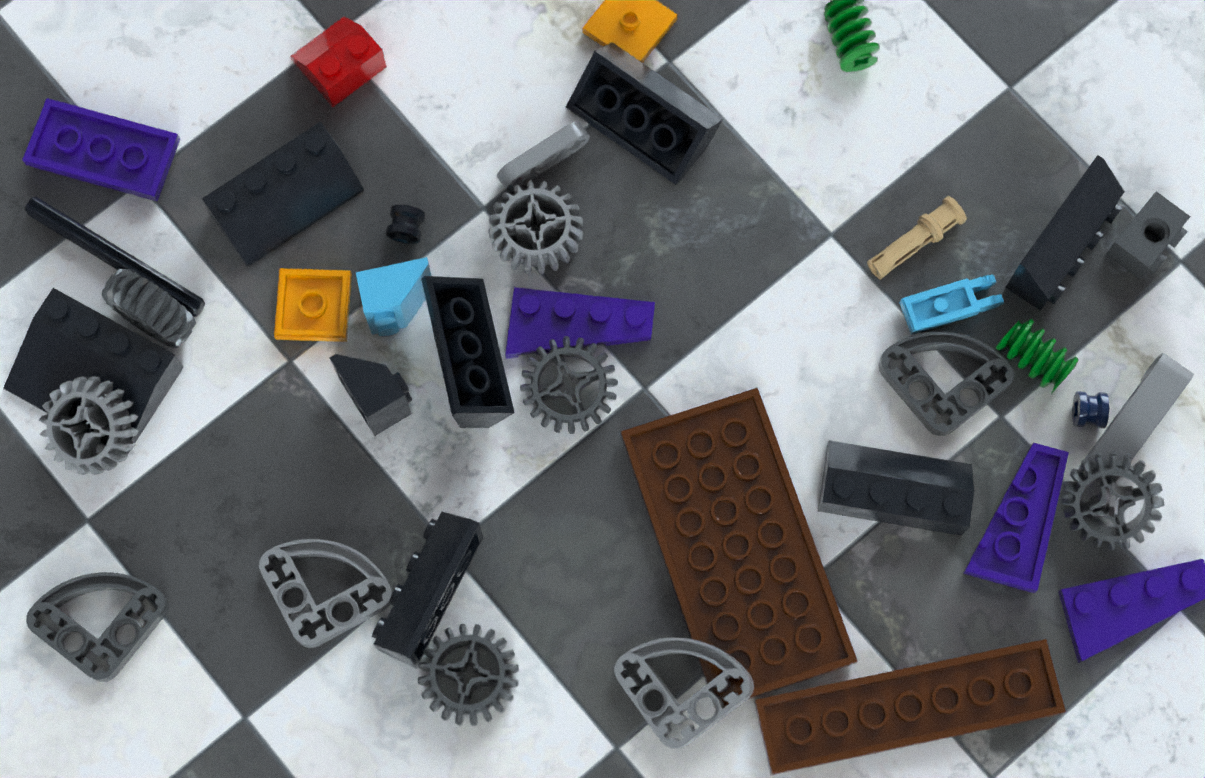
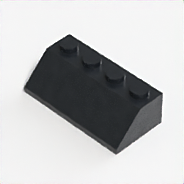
M613 42L594 51L565 107L675 185L682 180L705 151L723 121V118Z
M319 122L203 197L202 200L209 214L246 266L249 267L363 192L364 188L339 146L322 123Z
M1099 155L1096 156L1006 285L1007 289L1040 311L1047 301L1055 304L1066 288L1061 284L1066 274L1071 277L1075 276L1085 259L1080 257L1086 247L1090 250L1094 249L1104 232L1099 230L1100 226L1105 220L1111 224L1123 208L1117 202L1125 191L1104 158Z
M424 276L421 278L452 417L460 428H490L515 412L484 280L480 278Z
M828 441L818 512L960 536L970 527L974 498L972 464Z
M441 512L437 520L433 518L430 520L423 535V538L427 540L420 553L417 551L413 553L406 568V571L410 573L404 585L398 584L389 601V604L393 606L386 619L383 617L379 619L372 633V637L376 639L373 645L378 651L417 669L419 662L424 656V649L428 648L483 539L480 524L475 520L446 512Z

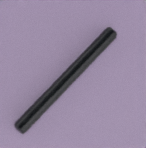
M32 197L26 204L24 210L30 217L117 270H131L133 273H137L151 283L156 284L160 289L167 292L177 302L186 307V310L193 317L198 316L203 310L205 302L201 297L40 198Z

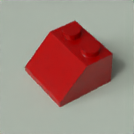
M342 17L290 56L291 60L332 107L336 106L387 67L383 49L362 25L346 17Z

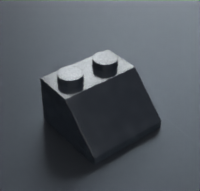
M339 354L329 357L340 382L374 436L411 415L408 403L412 401V397L408 392L407 384L399 372L392 375L385 364Z

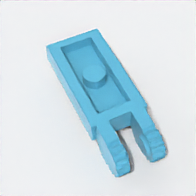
M989 274L972 280L968 278L901 299L899 304L911 335L978 315L979 312L989 311L1003 305L1004 300L1000 294L976 300L974 292L985 290L995 285L994 275Z

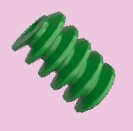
M832 0L824 8V18L828 22L827 26L829 33L832 34V43L836 46L835 52L840 59V68L844 72L860 71L875 65L878 61V58L872 55L880 50L879 43H869L876 37L875 31L867 30L872 25V21L869 18H862L866 16L868 9L866 6H859L864 0Z
M1030 319L1021 324L1019 320L995 348L1000 351L1010 346L1007 358L1011 360L1020 355L1021 358L1017 367L1023 369L1032 365L1029 377L1033 379L1042 374L1043 377L1039 386L1045 388L1053 383L1052 394L1074 370L1079 359L1075 356L1065 361L1064 358L1067 353L1065 347L1056 352L1053 351L1056 343L1055 338L1042 342L1045 333L1043 328L1032 333L1031 329L1034 321Z

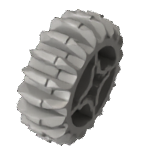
M530 180L527 182V190L522 191L521 187L516 184L514 186V196L504 192L502 194L504 203L495 202L493 206L496 214L489 216V224L493 227L488 230L489 237L495 239L492 242L493 250L501 251L500 260L505 262L512 259L511 268L514 270L519 268L521 264H524V272L527 275L531 273L532 267H538V272L541 275L545 273V265H550L554 271L558 270V259L568 264L570 261L568 252L576 253L579 250V245L576 241L583 239V231L579 229L583 226V218L577 216L580 213L579 206L577 204L570 205L572 196L568 193L560 197L561 188L558 185L551 191H548L547 182L545 181L540 184V189L534 188V184ZM539 206L553 210L560 217H556L555 214L543 213ZM528 207L526 215L522 218L514 219V223H509L516 213ZM533 216H536L537 224H540L538 240L536 239L535 231H532ZM563 232L555 244L544 249L547 239ZM512 238H516L517 241L530 243L533 250L517 245Z
M84 376L78 377L73 382H63L60 385V389L53 390L49 394L51 401L45 402L42 406L48 414L41 416L39 419L40 422L47 425V429L40 433L43 437L48 436L50 440L45 449H55L56 451L53 461L60 462L65 460V470L77 468L78 474L82 475L90 472L91 474L98 475L103 473L104 470L109 471L116 468L118 463L125 461L128 457L126 451L133 449L135 443L129 437L136 436L139 432L131 427V422L136 421L138 416L134 414L129 415L127 410L132 406L133 402H123L121 400L125 390L118 389L113 391V382L104 381L101 383L100 377L95 376L88 378V380ZM81 397V406L77 407L76 415L70 417L69 413L73 404ZM109 435L105 448L100 453H96L97 445H100L102 436Z

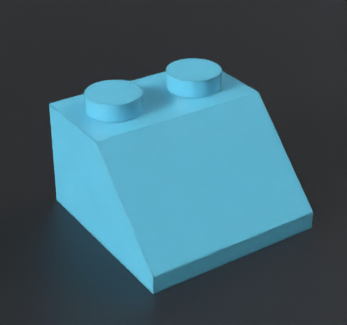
M427 257L356 272L363 311L372 335H394L399 332V329L406 328L426 300L421 278L432 276Z

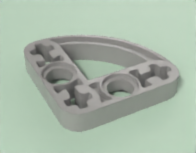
M323 539L295 540L267 550L259 561L260 572L294 638L304 647L314 648L383 612L390 606L389 601L393 590L386 577L366 556L344 544ZM276 557L280 562L286 560V563L282 565L285 576L290 579L295 575L296 579L281 584L279 576L274 571L268 572L267 570L272 567L271 560ZM305 557L334 559L353 567L366 579L316 605L293 560ZM276 584H281L277 589L275 588ZM376 585L379 590L385 588L386 591L382 593L383 601L376 603L374 599L363 603L367 611L361 613L358 603L352 596L358 594L359 598L363 600L371 595L369 588ZM292 588L302 590L304 595L302 603L295 608L285 606L283 601L284 594ZM342 602L351 604L354 610L351 619L346 622H338L333 617L335 606ZM325 611L326 617L334 629L328 631L327 626L324 624L315 630L317 636L314 639H310L307 635L301 637V633L305 630L304 623L310 621L313 625L319 624L324 621L319 614Z
M663 638L643 643L623 654L616 661L614 673L620 685L659 740L670 748H684L748 700L754 690V681L751 675L731 655L713 645L688 638ZM668 654H690L713 663L723 672L680 705L648 660ZM628 662L640 664L641 667L638 668L637 673L643 681H648L649 678L653 681L642 686L637 693L634 689L640 687V683L634 677L629 676L626 678L625 673L629 670L626 665ZM731 676L735 679L743 678L744 683L740 686L743 692L740 695L736 692H731L723 699L729 702V704L724 707L722 699L713 692V689L717 687L718 692L723 693L731 686L728 680ZM651 690L660 691L664 697L663 706L656 712L650 711L645 704V697ZM704 697L712 699L716 706L715 714L707 720L700 718L696 712L697 703ZM687 710L690 719L698 724L699 728L695 730L694 725L689 724L681 731L683 736L681 741L678 738L670 739L668 734L672 731L670 727L671 722L677 725L684 723L689 719L683 714Z

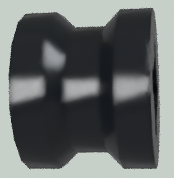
M393 205L390 210L392 223L387 227L386 236L400 243H419L422 236L419 227L425 220V212L409 205Z

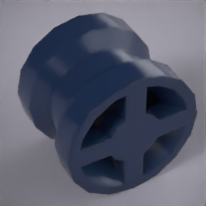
M1076 391L1072 404L1073 425L1075 427H1084L1086 424H1093L1096 428L1105 429L1109 419L1108 394L1098 392L1093 396L1087 395L1084 391Z

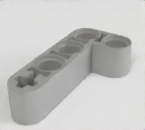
M1165 353L1159 354L1143 375L1140 384L1085 459L1093 466L1096 465V453H1101L1105 462L1109 461L1110 452L1115 451L1117 461L1122 462L1126 453L1131 454L1133 460L1189 384L1194 373ZM1112 475V479L1114 480V482H1116L1120 477L1118 475Z

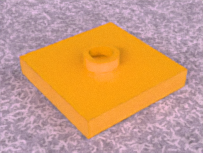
M604 0L582 27V33L602 47L613 42L643 63L677 21L678 14L657 0Z
M279 268L274 330L275 339L347 342L351 271Z

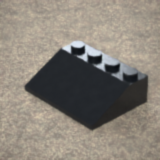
M53 288L33 317L3 388L47 413L42 406L45 402L51 401L49 394L53 390L60 389V385L63 382H73L75 378L82 376L86 377L87 380L94 376L100 377L101 383L104 381L113 382V391L118 389L125 390L121 400L123 402H133L132 406L127 410L129 415L134 414L138 416L136 421L131 422V427L139 432L136 436L129 438L136 443L184 366L175 354ZM81 397L73 404L69 413L70 417L76 415L77 407L81 406ZM109 435L102 436L100 444L106 446Z

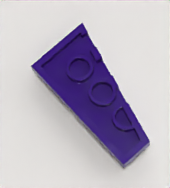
M514 287L505 353L506 359L517 358L518 355L531 353L539 355L536 350L539 346L544 348L546 353H550L552 349L550 348L549 340L551 339L556 341L558 349L564 348V336L569 337L570 347L573 348L576 347L577 339L579 337L583 338V349H586V346H590L592 343L609 346L651 340L655 302Z
M1033 442L963 574L1031 593L1038 591L1069 452Z
M1198 559L1058 591L1078 663L1204 600V560Z

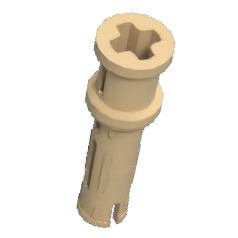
M945 197L942 200L941 206L930 214L921 215L917 221L918 224L913 229L902 235L882 252L867 261L869 269L878 279L884 278L890 271L902 264L930 242L941 241L945 232L956 224L962 225L965 223L967 218L963 209L952 197Z

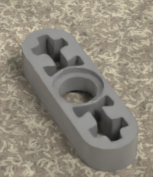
M579 121L572 122L504 165L497 173V178L507 192L514 191L516 184L520 187L529 180L531 181L581 149L590 139V135Z

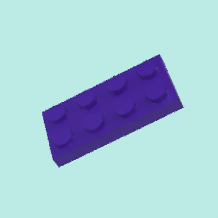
M46 98L22 160L25 165L158 202L181 139L177 133Z

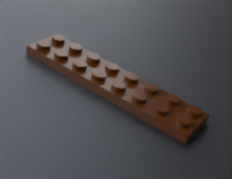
M1047 639L760 698L754 701L771 776L1066 713Z

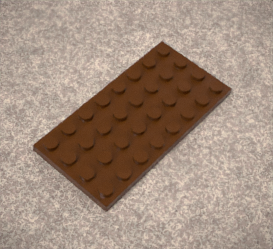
M758 387L621 431V438L690 638L725 651L748 671L754 681V690L749 699L858 662ZM697 656L707 685L720 675L723 670ZM731 676L728 679L731 686L723 693L718 692L717 687L713 689V692L722 699L724 707L729 704V702L723 699L731 692H736L739 695L743 692L740 687L744 683L743 678L735 679Z

